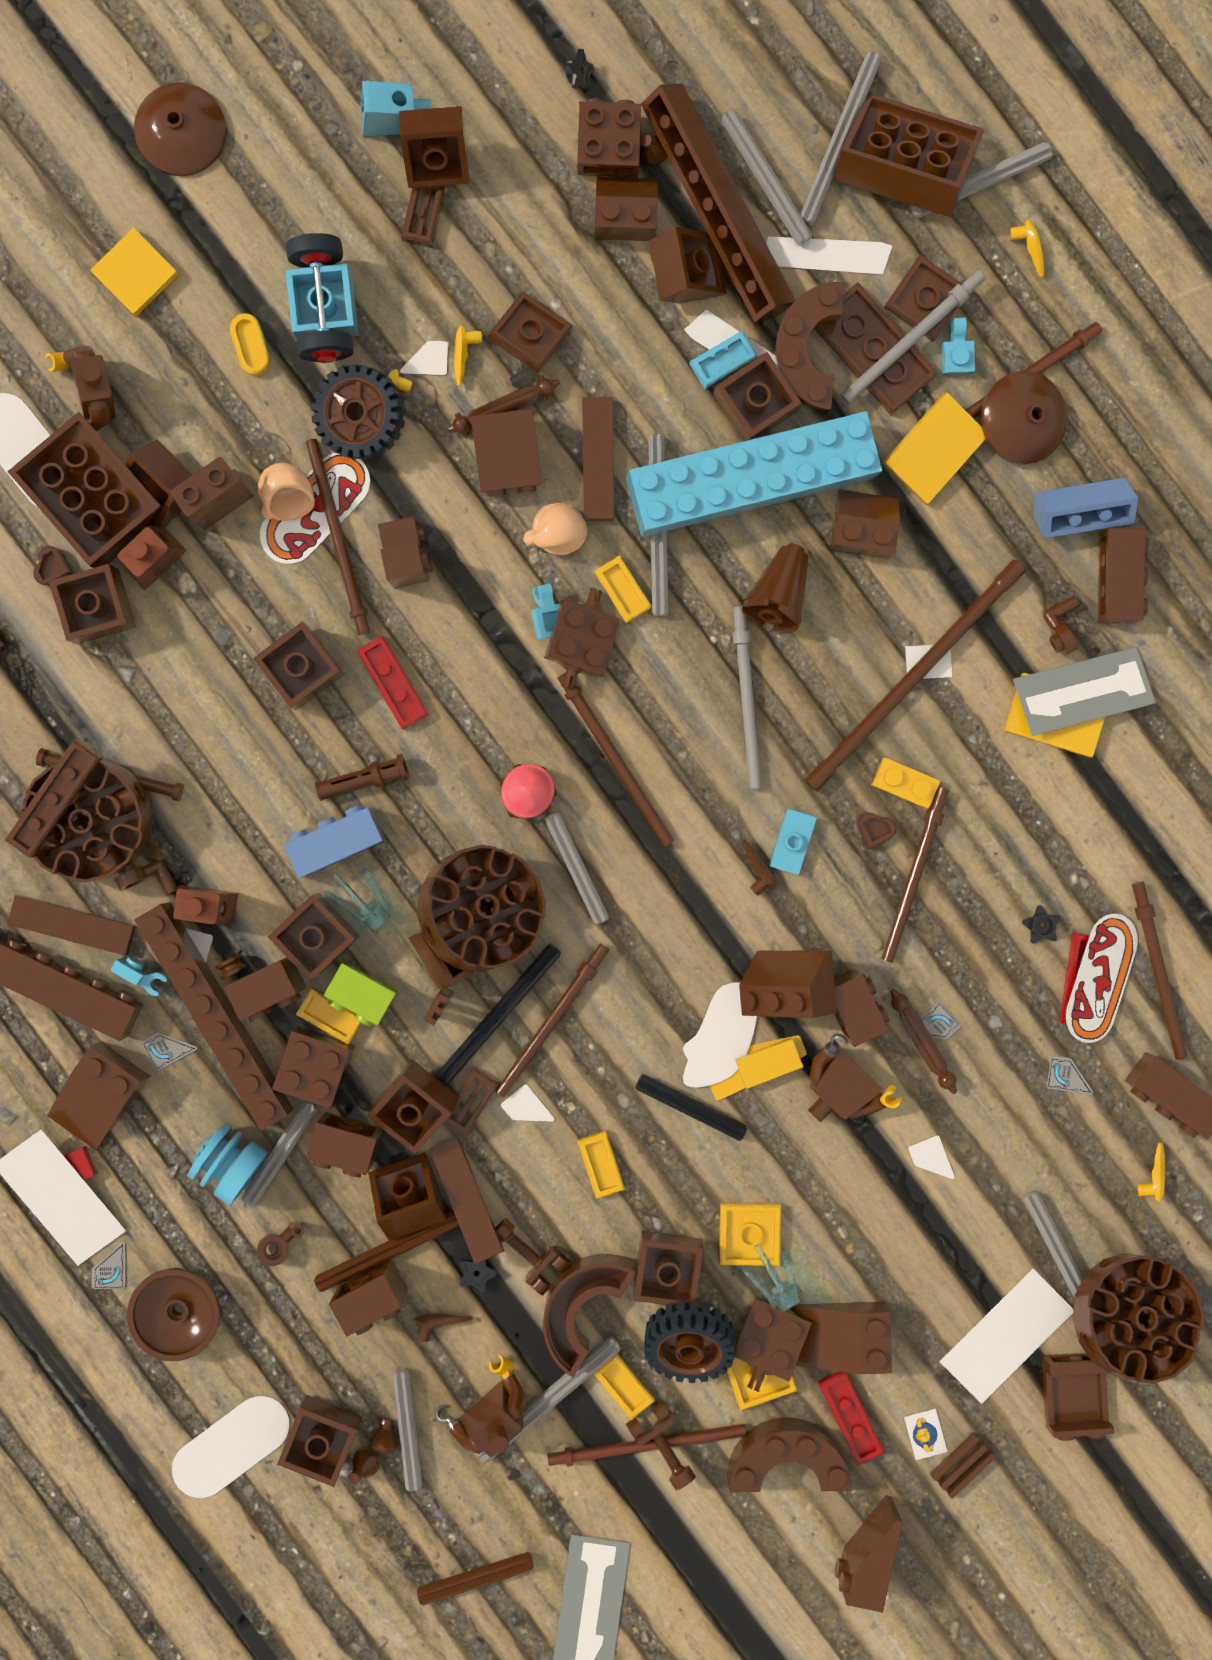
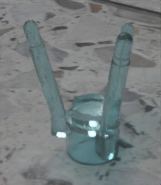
M367 868L363 869V874L378 904L372 900L366 905L338 874H334L333 879L361 908L360 913L330 891H325V896L358 920L364 928L368 926L373 932L391 917L386 911L390 906L383 899Z
M759 1244L755 1245L756 1252L776 1287L771 1289L773 1294L745 1265H739V1268L768 1299L772 1308L777 1306L780 1312L783 1313L802 1301L798 1294L802 1290L796 1282L784 1247H781L782 1261L790 1285L787 1280L781 1282Z

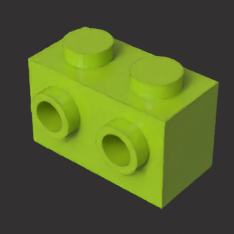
M343 962L323 996L329 998L328 1004L341 1012H344L347 1008L356 1013L354 1018L357 1021L370 1027L372 1023L377 1026L380 1024L398 991Z

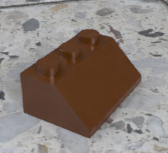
M832 950L757 951L739 985L742 1016L816 1018L837 1013Z

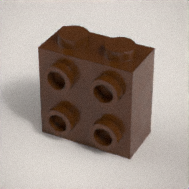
M596 98L588 99L586 102L579 101L578 175L638 178L641 104H635L631 100H619L617 103H609Z

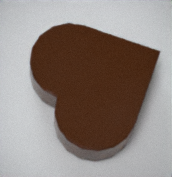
M46 546L40 550L38 554L39 564L35 566L33 571L34 579L39 584L50 587L49 581L74 574L61 550L54 546Z
M865 812L858 816L856 820L857 830L868 850L890 840L896 833V824L887 817L879 818L874 813Z

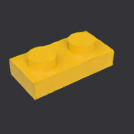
M884 757L881 760L871 786L929 809L940 780Z

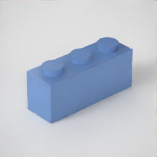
M1126 477L1035 492L1033 518L1044 538L1135 524L1138 497Z
M362 804L345 811L347 817L338 821L331 817L317 824L318 830L308 834L306 829L289 836L291 842L283 846L298 879L386 841L372 808L367 807L363 809Z

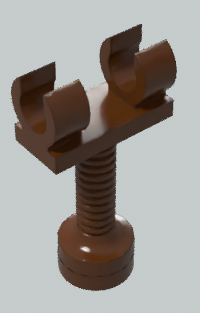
M504 1218L495 1227L501 1243H508L517 1253L533 1265V1268L525 1276V1282L543 1296L550 1289V1283L540 1273L550 1262L557 1270L563 1273L571 1265L569 1264L570 1260L553 1245L543 1257H539L533 1249H530L526 1243L514 1234L515 1226L507 1218Z
M659 1401L651 1406L660 1423L647 1432H644L636 1418L626 1423V1426L638 1446H642L651 1439L654 1440L655 1445L659 1448L658 1450L664 1456L665 1462H667L668 1467L672 1470L669 1480L674 1489L679 1490L691 1483L696 1476L689 1465H680L681 1463L677 1459L676 1454H674V1451H672L673 1449L669 1443H667L666 1437L662 1435V1431L675 1422L663 1402Z

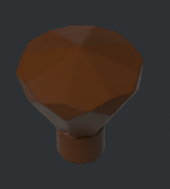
M643 135L640 139V144L642 145L641 157L644 162L656 166L666 160L667 154L658 136Z
M381 1418L379 1429L369 1441V1448L380 1454L396 1451L397 1444L391 1430L393 1420Z
M358 1450L352 1458V1472L348 1476L349 1481L352 1484H358L361 1479L374 1476L380 1468L377 1457L368 1450Z

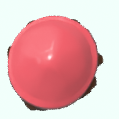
M517 764L508 773L506 778H503L501 781L502 802L508 815L512 818H534L547 812L551 808L553 797L557 795L552 776L545 767L539 765Z

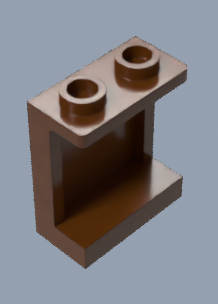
M533 409L471 416L481 492L488 491V497L506 495V489L518 487L519 493L537 491L536 485H541L542 479Z
M222 457L216 458L170 491V494L186 517L203 530L208 529L254 497L239 473L235 469L231 470Z
M1086 1352L1042 1355L1046 1428L1052 1436L1062 1441L1074 1440L1077 1436L1101 1439L1107 1434H1114V1426L1109 1422L1106 1380V1373L1108 1372L1094 1364Z

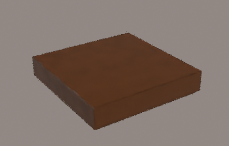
M919 255L884 308L914 328L948 297L949 291L957 284L962 285V283L922 255ZM957 306L924 336L934 342Z
M522 291L489 332L488 340L539 373L569 335L573 325Z

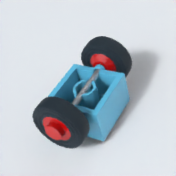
M309 233L291 238L286 244L288 261L295 266L305 267L285 270L292 333L297 339L298 355L305 361L331 363L348 358L354 352L352 337L359 336L352 273L347 263L334 265L343 259L341 239L325 233Z

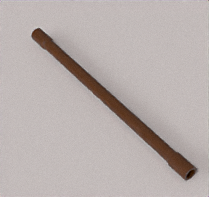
M1012 559L994 578L993 583L825 760H822L804 779L812 789L818 792L836 773L839 766L998 598L1026 572L1023 565Z

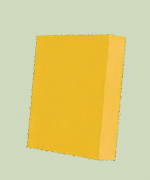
M134 227L90 270L135 317L179 275Z
M720 1202L719 1264L780 1266L781 1204Z
M737 1358L733 1360L731 1368L727 1367V1373L741 1411L798 1391L793 1375L790 1382L775 1375H765L759 1392L754 1391L758 1378H756L752 1389L747 1387L754 1369L746 1362Z

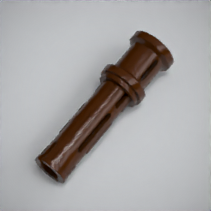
M401 753L395 759L381 763L373 761L369 768L315 782V789L319 800L323 801L327 798L373 785L382 788L385 787V783L399 779L406 781L410 777L405 758Z

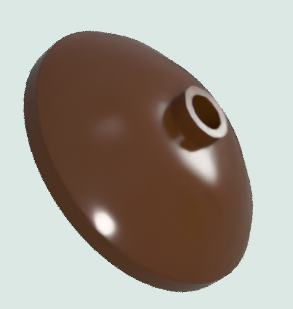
M179 82L158 87L148 94L137 110L134 120V135L137 146L144 158L154 168L163 173L173 176H190L202 172L217 160L225 145L227 129L224 114L217 101L207 91L196 85ZM174 117L180 118L178 123H170Z
M1018 371L999 379L989 389L982 405L981 425L985 439L998 456L1011 463L1032 464L1050 456L1060 445L1067 426L1066 405L1059 389L1047 377L1032 371ZM1032 410H1035L1037 413L1036 419L1032 416Z
M168 1268L149 1275L134 1290L127 1308V1323L131 1336L144 1352L164 1361H182L196 1356L212 1341L220 1323V1305L215 1291L200 1275L186 1269ZM175 1304L182 1305L184 1311L181 1313L177 1312Z

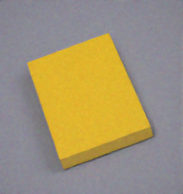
M946 392L941 395L884 460L883 464L924 504H929L985 440L982 427Z
M1021 673V676H1020V677L1026 676V675H1030V674ZM1016 690L1004 731L1093 758L1105 717L1032 736Z

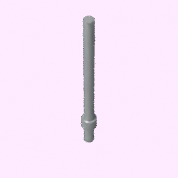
M977 270L962 285L957 284L948 292V297L848 387L841 394L842 399L847 404L855 399L952 309L963 305L970 298L969 294L986 279L985 275L980 270Z
M742 606L733 608L735 632H732L733 645L737 646L749 788L758 789L762 788L749 655L751 632L747 630L746 616L742 613Z

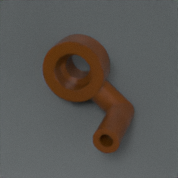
M1075 596L1045 610L1043 613V618L1052 632V636L1049 637L1051 646L1056 653L1062 652L1065 656L1078 650V645L1070 628L1065 623H1061L1058 617L1079 607V602Z
M157 860L137 868L135 864H130L117 871L119 876L114 879L119 891H123L157 874L167 896L177 892V886L165 862L162 860Z
M293 1222L280 1235L268 1234L261 1238L257 1245V1255L260 1261L268 1266L281 1264L288 1255V1243L294 1237H301L304 1234L302 1225L299 1222ZM274 1243L278 1246L277 1252L272 1255L266 1252L267 1246Z

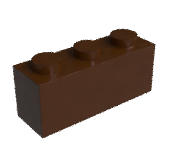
M1107 528L1099 533L1098 623L1135 624L1143 621L1144 616L1147 614L1148 601L1147 598H1144V586L1147 585L1149 576L1148 569L1145 567V555H1147L1149 550V539L1145 537V528Z
M1145 1052L1125 1079V1082L1133 1087L1130 1093L1145 1103L1148 1099L1157 1105L1154 1110L1169 1121L1172 1117L1180 1121L1181 1124L1178 1128L1192 1138H1195L1198 1134L1208 1140L1212 1135V1097L1156 1056Z

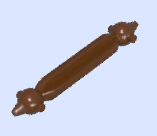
M541 375L538 377L539 381L536 386L527 385L473 409L467 417L461 415L460 412L454 414L453 424L447 430L449 433L457 432L467 437L469 436L468 431L472 427L471 416L519 410L535 403L540 396L550 400L553 398L551 394L560 382L558 379L550 380Z
M892 989L890 991L892 996L891 1006L894 1010L900 1012V1021L929 1069L939 1076L938 1083L942 1088L948 1089L952 1094L957 1093L956 1076L948 1071L947 1061L917 1012L909 1007L908 997Z

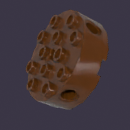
M102 759L34 859L42 868L52 874H58L65 879L85 883L110 877L123 867L130 865L140 857L151 837L153 812L146 790L131 771L112 760ZM56 764L51 765L32 780L26 791L27 795L23 801V810H20V817ZM87 816L89 817L88 823H86L84 820V818Z
M478 845L449 855L430 870L419 890L417 917L423 938L439 958L457 969L483 972L515 963L534 947L542 928V918H545L546 902L540 880L525 860L514 853L510 854L495 846ZM481 905H482L483 908H484V910H483L482 912L480 911V908H479Z
M1123 1253L1102 1259L1085 1274L1075 1294L1073 1322L1079 1344L1094 1364L1116 1377L1155 1384L1175 1378L1193 1362L1198 1351L1196 1346L1200 1339V1330L1203 1331L1204 1312L1198 1291L1183 1271L1160 1258Z

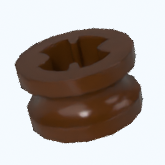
M240 953L215 966L217 970L222 971V980L247 967L246 963H241L240 958L242 956Z

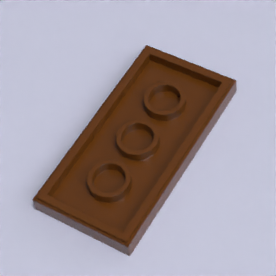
M858 282L844 294L840 319L827 321L815 329L857 378L861 377L905 337L901 330ZM913 345L867 387V390L891 416L929 383L938 372Z

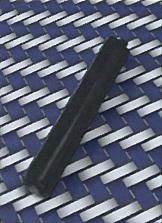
M644 1074L639 1077L636 1083V1090L738 1141H741L747 1132L745 1124Z

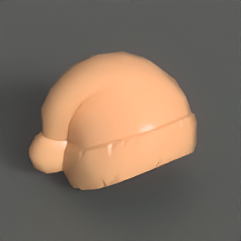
M275 463L267 467L261 474L258 482V495L263 502L261 514L265 519L294 520L303 517L313 509L315 505L313 488L307 477L297 466L290 463Z
M551 503L538 511L533 521L532 530H528L524 534L523 541L529 547L538 546L552 555H568L578 550L584 543L587 536L586 522L582 515L573 507L564 503Z

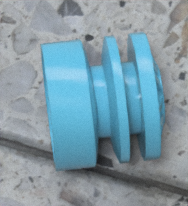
M226 1122L218 1131L211 1134L199 1149L187 1177L194 1181L204 1170L206 1174L201 1180L200 1186L204 1188L215 1178L219 1183L213 1195L228 1206H231L257 1172L269 1152L254 1141L250 1142L243 1150L237 1148L241 1141L242 1133L238 1131L230 1141H227L226 1138L231 1132L232 1126Z

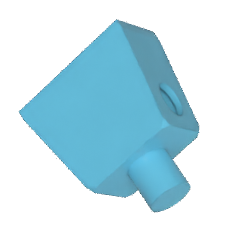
M362 81L360 108L363 137L400 134L399 111L431 109V100L413 99V90L410 84Z

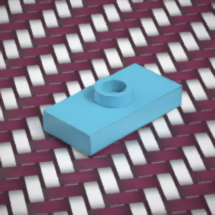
M740 331L691 360L689 365L704 390L745 367L757 359L758 356L744 332Z
M787 808L769 863L770 867L799 875L817 817Z

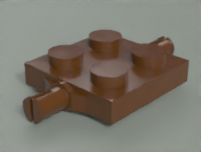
M590 588L586 604H578L567 599L561 600L544 656L545 659L556 662L566 669L561 686L563 688L567 687L569 690H574L578 673H587L599 678L604 677L619 626V618L605 614L597 608L602 591L596 588Z
M785 1288L779 1305L768 1304L759 1299H754L735 1347V1358L746 1362L754 1369L747 1387L752 1389L756 1378H758L754 1391L759 1392L765 1375H775L790 1382L812 1325L811 1322L797 1317L791 1311L797 1293L792 1291L787 1302L790 1289Z

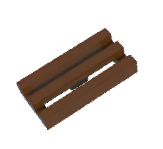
M445 185L424 187L426 189L416 233H411V228L421 187L412 188L401 236L402 241H414V244L420 245L422 243L432 248L446 189ZM436 190L427 235L423 236L432 191Z
M443 988L438 992L424 1017L427 1023L433 1026L437 1023L452 997L453 991Z
M475 1067L457 1093V1096L460 1098L455 1108L473 1079L476 1077L480 1081L456 1119L454 1120L449 1116L445 1121L466 1136L499 1085L498 1081L492 1080L488 1075L481 1073ZM486 1083L490 1086L466 1126L460 1124Z
M972 1432L930 1472V1475L953 1499L996 1456ZM976 1444L978 1447L959 1462L957 1467L943 1479L941 1476Z

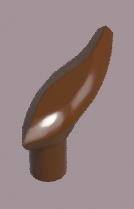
M744 839L742 844L746 854L752 862L754 871L760 876L750 888L759 896L768 886L771 889H775L776 880L759 853Z
M443 1314L418 1316L414 1319L416 1324L419 1325L418 1340L428 1342L431 1329L472 1321L473 1317Z

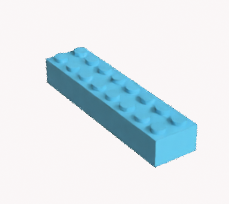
M866 411L631 469L628 471L626 481L641 537L872 480L882 472V467Z

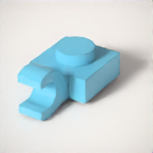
M953 318V322L949 324L950 342H943L941 345L942 375L973 374L975 372L974 341H965L967 330L966 318Z
M545 584L532 588L534 600L539 608L531 610L537 640L550 638L560 604H554L551 584Z
M131 956L115 960L110 971L130 983L142 986L153 996H159L162 991L155 988V979H160L163 982L169 981L166 973L156 972L150 974L151 972L143 968L145 966L143 962Z

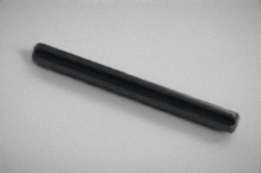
M552 944L547 945L434 1075L436 1079L446 1087L560 957L561 952Z

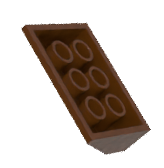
M868 93L841 149L835 180L951 218L985 129Z
M80 412L76 413L7 471L91 568L112 562L118 553L140 533L161 508V505Z

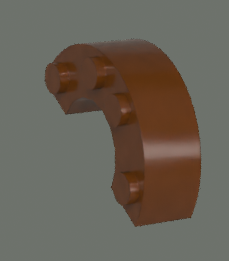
M846 282L822 284L802 294L785 313L780 323L775 343L776 366L801 403L813 410L829 413L831 410L835 378L822 374L813 366L808 356L807 342L816 327L827 321L840 319Z
M597 1254L579 1259L572 1263L565 1272H561L557 1276L548 1292L543 1318V1333L546 1346L556 1364L572 1378H574L589 1353V1340L579 1331L575 1322L577 1311L586 1300L597 1295H611L621 1299L636 1273L635 1262L628 1258L613 1254Z
M790 1417L775 1418L755 1426L746 1433V1436L739 1440L728 1463L727 1482L729 1492H760L762 1481L768 1471L780 1463L789 1461L803 1463L812 1469L817 1476L821 1491H852L850 1473L836 1442L822 1428L803 1419Z

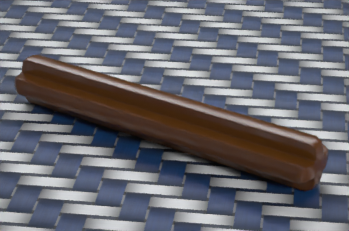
M529 1552L420 1586L417 1589L418 1601L420 1605L424 1606L530 1572L534 1567L532 1556Z

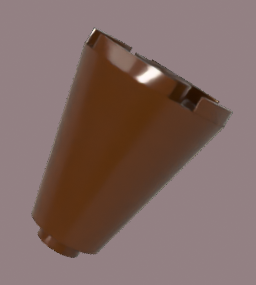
M789 543L786 546H781L743 602L742 613L748 619L760 626H763L764 622L773 624L772 630L789 633L798 630L802 620L809 559L802 546Z

